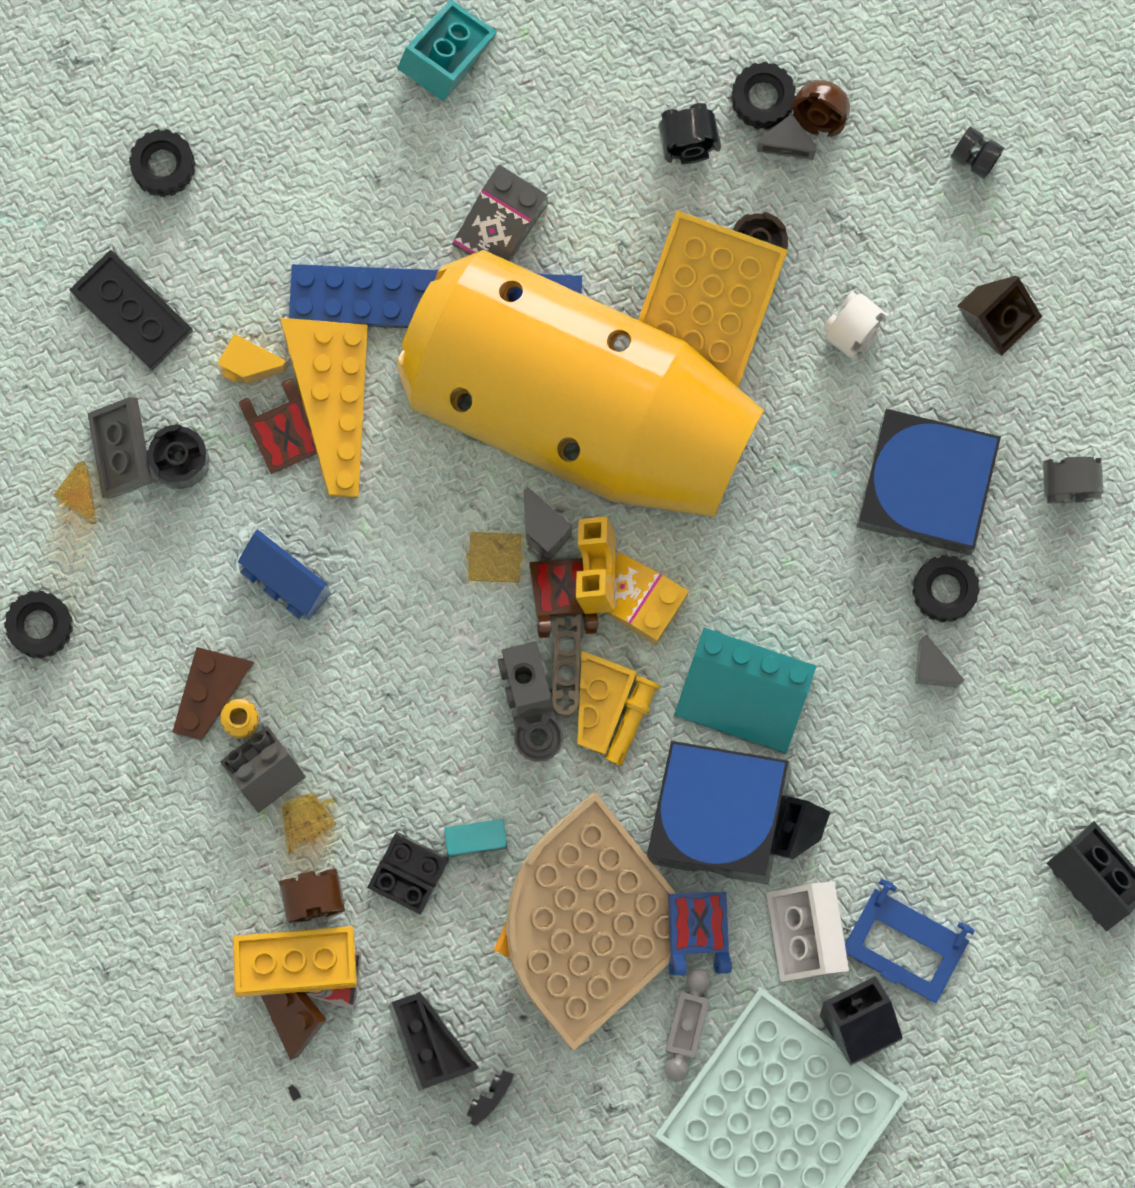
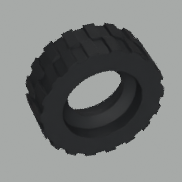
M756 62L748 68L745 67L742 73L736 77L731 95L732 107L736 111L739 120H743L744 124L753 126L754 129L765 128L766 130L786 119L789 113L792 112L791 105L795 98L796 88L793 85V79L784 68L778 67L775 63L762 62L757 64ZM761 82L774 86L778 94L777 102L768 109L755 107L749 98L751 88Z
M157 129L154 132L145 133L142 138L137 139L135 146H132L130 151L131 157H129L132 175L140 188L148 191L150 195H159L160 197L173 196L179 191L182 192L185 186L192 181L191 177L195 173V159L188 142L182 139L178 133H172L166 129L165 131ZM158 150H168L176 157V168L168 176L159 177L149 170L148 160Z
M941 555L938 558L930 559L929 562L920 568L913 581L912 595L915 597L914 602L916 606L921 609L920 612L923 615L926 614L933 621L938 620L945 623L946 621L954 622L970 612L977 602L980 587H978V576L976 577L975 570L967 564V561L964 559L960 560L957 556L953 555L952 557ZM940 575H951L960 584L959 597L951 603L939 602L932 594V583Z
M38 590V592L30 591L27 592L28 594L20 595L15 602L11 603L10 609L5 615L6 622H4V628L7 630V638L17 650L29 657L45 658V656L51 657L56 655L55 653L61 651L64 648L63 646L69 642L70 634L73 631V626L71 625L73 620L69 609L51 593L48 594ZM36 610L49 613L53 619L51 633L42 639L30 637L24 628L26 617Z

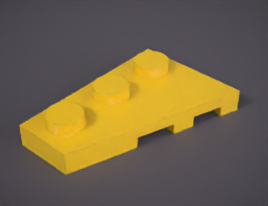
M582 651L578 746L605 756L637 671Z

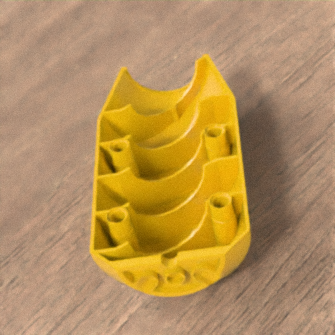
M481 250L445 264L438 270L435 281L430 282L414 312L401 345L403 351L397 359V371L412 410L610 502L714 518L718 513L720 503L738 461L757 423L765 412L764 409L687 342L486 250ZM513 289H522L523 294L519 300L510 302V292ZM620 337H627L630 340V346L622 352H617L615 342ZM465 395H471L472 405L470 409L463 411L460 407V400ZM571 444H578L580 447V454L575 460H569L565 453L566 448Z

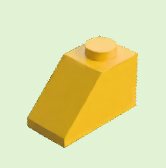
M233 334L217 363L220 371H222V377L233 383H237L239 380L245 384L284 373L288 368L286 360L236 334Z

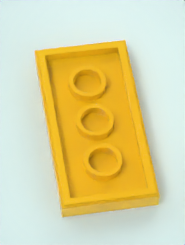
M353 926L233 936L234 991L236 997L357 987L355 932Z

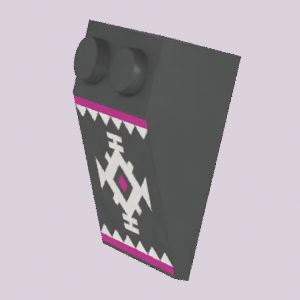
M498 165L480 192L452 245L468 255L486 250L511 261L547 207L548 194L503 166Z

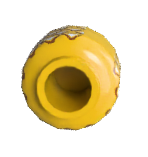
M245 699L231 700L221 710L220 715L221 726L228 735L236 739H246L254 735L261 721L260 714L254 704Z

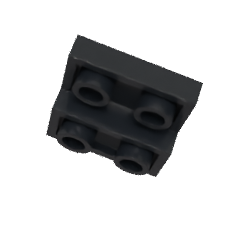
M396 832L367 888L421 915L450 858Z
M502 1070L501 1076L495 1074L489 1089L490 1092L494 1093L493 1098L480 1095L479 1100L472 1099L467 1116L472 1118L471 1125H479L497 1108L511 1086L515 1074Z

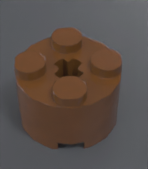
M337 869L320 872L321 876L316 875L315 871L298 874L297 881L296 878L279 881L285 916L290 924L312 921L311 919L322 916L329 917L345 911V902Z

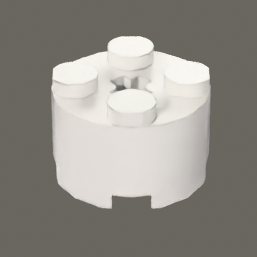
M852 292L842 304L844 309L838 316L832 315L826 322L824 329L827 330L826 340L852 361H856L858 358L857 352L866 353L882 333L878 329L882 321L887 323L890 315L863 294L857 295Z

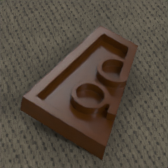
M196 647L172 733L203 741L220 716L221 710L231 696L234 695L240 686L239 684L255 663Z
M305 992L261 995L290 1060L299 1057L327 1019Z

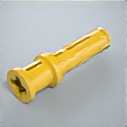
M636 676L635 678L637 683L631 697L626 699L625 706L627 709L604 758L619 766L623 765L643 716L650 713L649 705L655 691L660 690L661 687L659 684L641 676Z

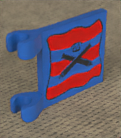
M726 892L668 894L670 931L669 974L672 976L686 975L687 965L684 954L715 953L714 972L717 974L731 973L732 963L728 945Z

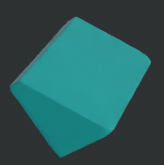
M503 819L444 827L448 857L508 849Z

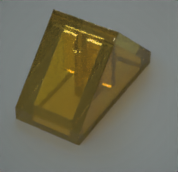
M80 461L75 465L53 496L58 502L88 523L96 524L89 469L84 461Z

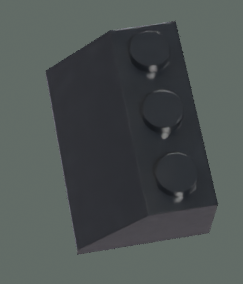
M1095 821L1089 824L1047 862L1054 875L1061 879L1072 892L1074 898L1082 903L1095 922L1100 924L1106 932L1135 909V867Z

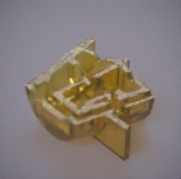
M310 793L281 806L288 855L294 853L293 844L312 841L315 845L319 837L337 825L325 808V806L335 803L333 798L321 802L315 793Z

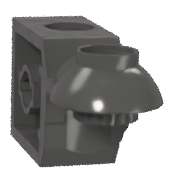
M537 641L502 649V658L498 659V666L502 680L508 679L510 687L505 688L509 709H516L512 711V717L516 728L514 742L517 750L526 759L534 762L553 758L562 746L563 731L555 719L552 699ZM521 674H527L532 679L527 684H521L516 681V678ZM533 732H544L547 736V741L543 745H534L530 740Z

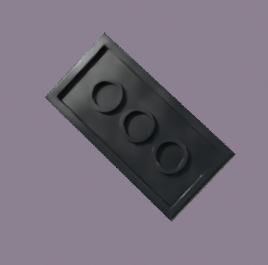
M111 249L69 289L151 371L193 332V329Z

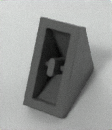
M791 114L759 137L757 152L814 160L817 146Z
M926 634L918 643L915 683L957 688L963 683L964 678Z

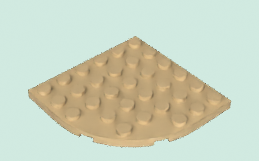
M595 792L587 796L550 829L527 855L513 883L506 915L507 946L516 977L533 1005L568 1048L573 1051L669 964L668 894H676Z

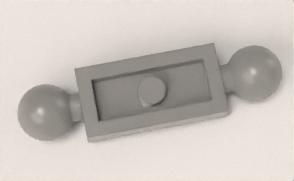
M694 969L688 974L686 983L690 989L689 994L679 993L665 1050L674 1053V1056L666 1062L664 1067L665 1075L674 1082L682 1081L688 1074V1065L685 1062V1058L695 1059L709 1004V999L701 997V993L710 986V977L702 969Z

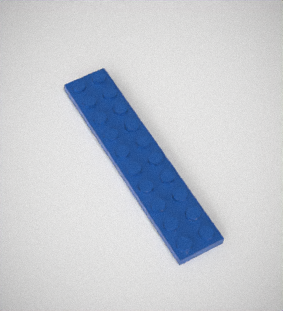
M292 264L289 318L368 325V327L408 328L430 282L435 281L438 270ZM538 274L582 294V275ZM519 288L513 289L509 294V301L515 302L519 300L523 290Z

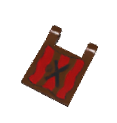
M292 379L282 382V387L289 402L257 416L249 398L239 402L240 408L271 474L317 454L303 403Z
M583 558L529 562L538 637H550L552 629L550 617L583 614L585 633L596 634L599 626L597 613L585 614L576 599L577 571H583Z

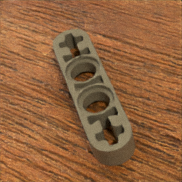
M581 614L571 618V629L577 628V632L569 630L558 632V627L565 629V618L555 616L552 704L555 713L562 717H569L575 714L579 705ZM566 636L573 638L576 642L574 650L563 652L558 645L561 638ZM566 665L572 667L575 671L574 678L568 682L562 681L558 677V670ZM557 685L564 688L575 686V691L569 690V701H574V705H570L568 711H563L562 706L557 705V701H561L563 698V689L557 691Z

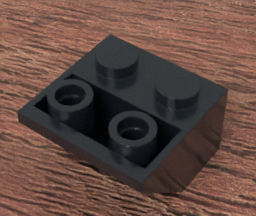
M876 976L823 1002L820 1018L850 1066L903 1039L892 1002Z

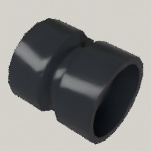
M970 126L960 139L950 158L962 166L969 164L973 173L985 179L1005 147L992 139L985 141L984 134ZM974 146L980 148L976 157L970 153Z

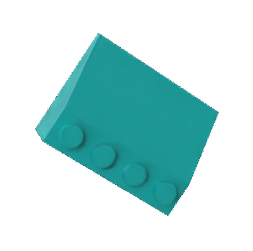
M704 627L674 716L787 754L817 666Z

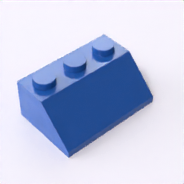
M257 529L253 533L238 560L240 567L243 568L240 573L252 583L256 580L265 586L263 591L276 602L279 598L288 604L286 610L300 620L303 616L309 621L331 594L327 583Z

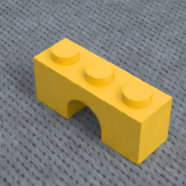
M607 516L579 519L578 547L583 557V571H577L576 599L585 614L614 611L616 532Z

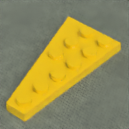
M280 318V325L284 332L287 350L292 361L295 379L310 426L313 444H315L327 494L330 497L358 498L368 325Z

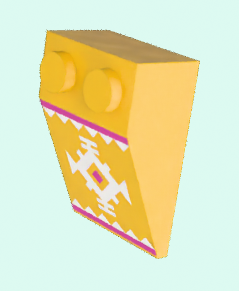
M616 551L614 611L603 613L656 646L687 599L689 591L659 572Z

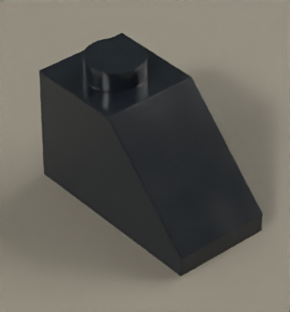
M787 796L784 811L777 826L775 855L793 860L821 841L831 812L810 801Z

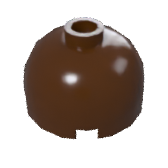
M814 80L800 89L792 102L791 110L793 109V116L805 131L818 136L819 130L828 133L827 137H833L840 134L846 126L850 114V102L846 92L835 83L826 80Z

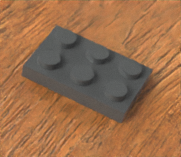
M128 397L87 413L102 498L111 499L151 484L152 477L138 399Z

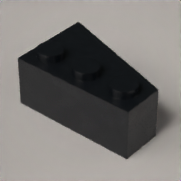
M421 992L393 1001L388 1005L418 1092L479 1069L475 1061L462 1048L461 1043L448 1030L443 1020Z

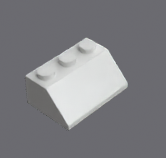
M835 881L810 883L766 893L780 982L849 971Z

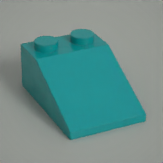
M449 0L405 48L397 69L444 102L496 36L497 31L453 0Z

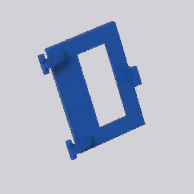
M881 878L879 884L884 887L882 891L874 889L845 943L846 954L881 973V977L894 984L899 983L936 1004L970 941L965 938L968 933L973 935L975 929L959 921L957 927L962 929L960 934L951 931L888 896L889 890L895 892L897 886ZM876 919L944 956L931 982L922 979L862 945Z

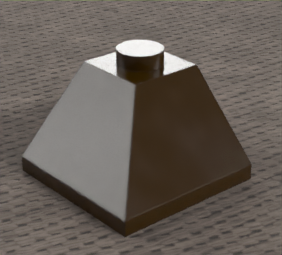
M1018 276L977 286L957 305L969 326L1001 356L1042 318L1040 311Z

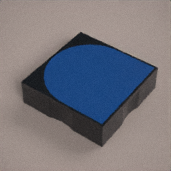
M886 408L882 416L873 454V464L868 483L865 487L856 527L893 537L913 538L930 546L971 555L976 546L1001 436Z
M671 741L647 852L649 860L653 865L692 872L708 871L720 874L726 878L769 885L777 846V826L784 811L792 771L789 760Z

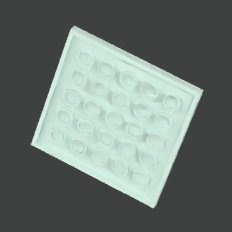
M760 987L657 1131L655 1137L724 1188H844L904 1103L908 1094L863 1061L850 1066L834 1040Z

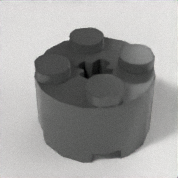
M1066 457L1064 460L1056 463L1053 462V459L1042 462L1044 497H1047V503H1064L1067 500H1073V497H1075V503L1093 502V500L1102 499L1101 494L1104 493L1102 458Z

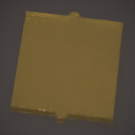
M470 532L469 553L466 554V558L469 560L468 581L520 583V562L524 559L521 555L522 534Z

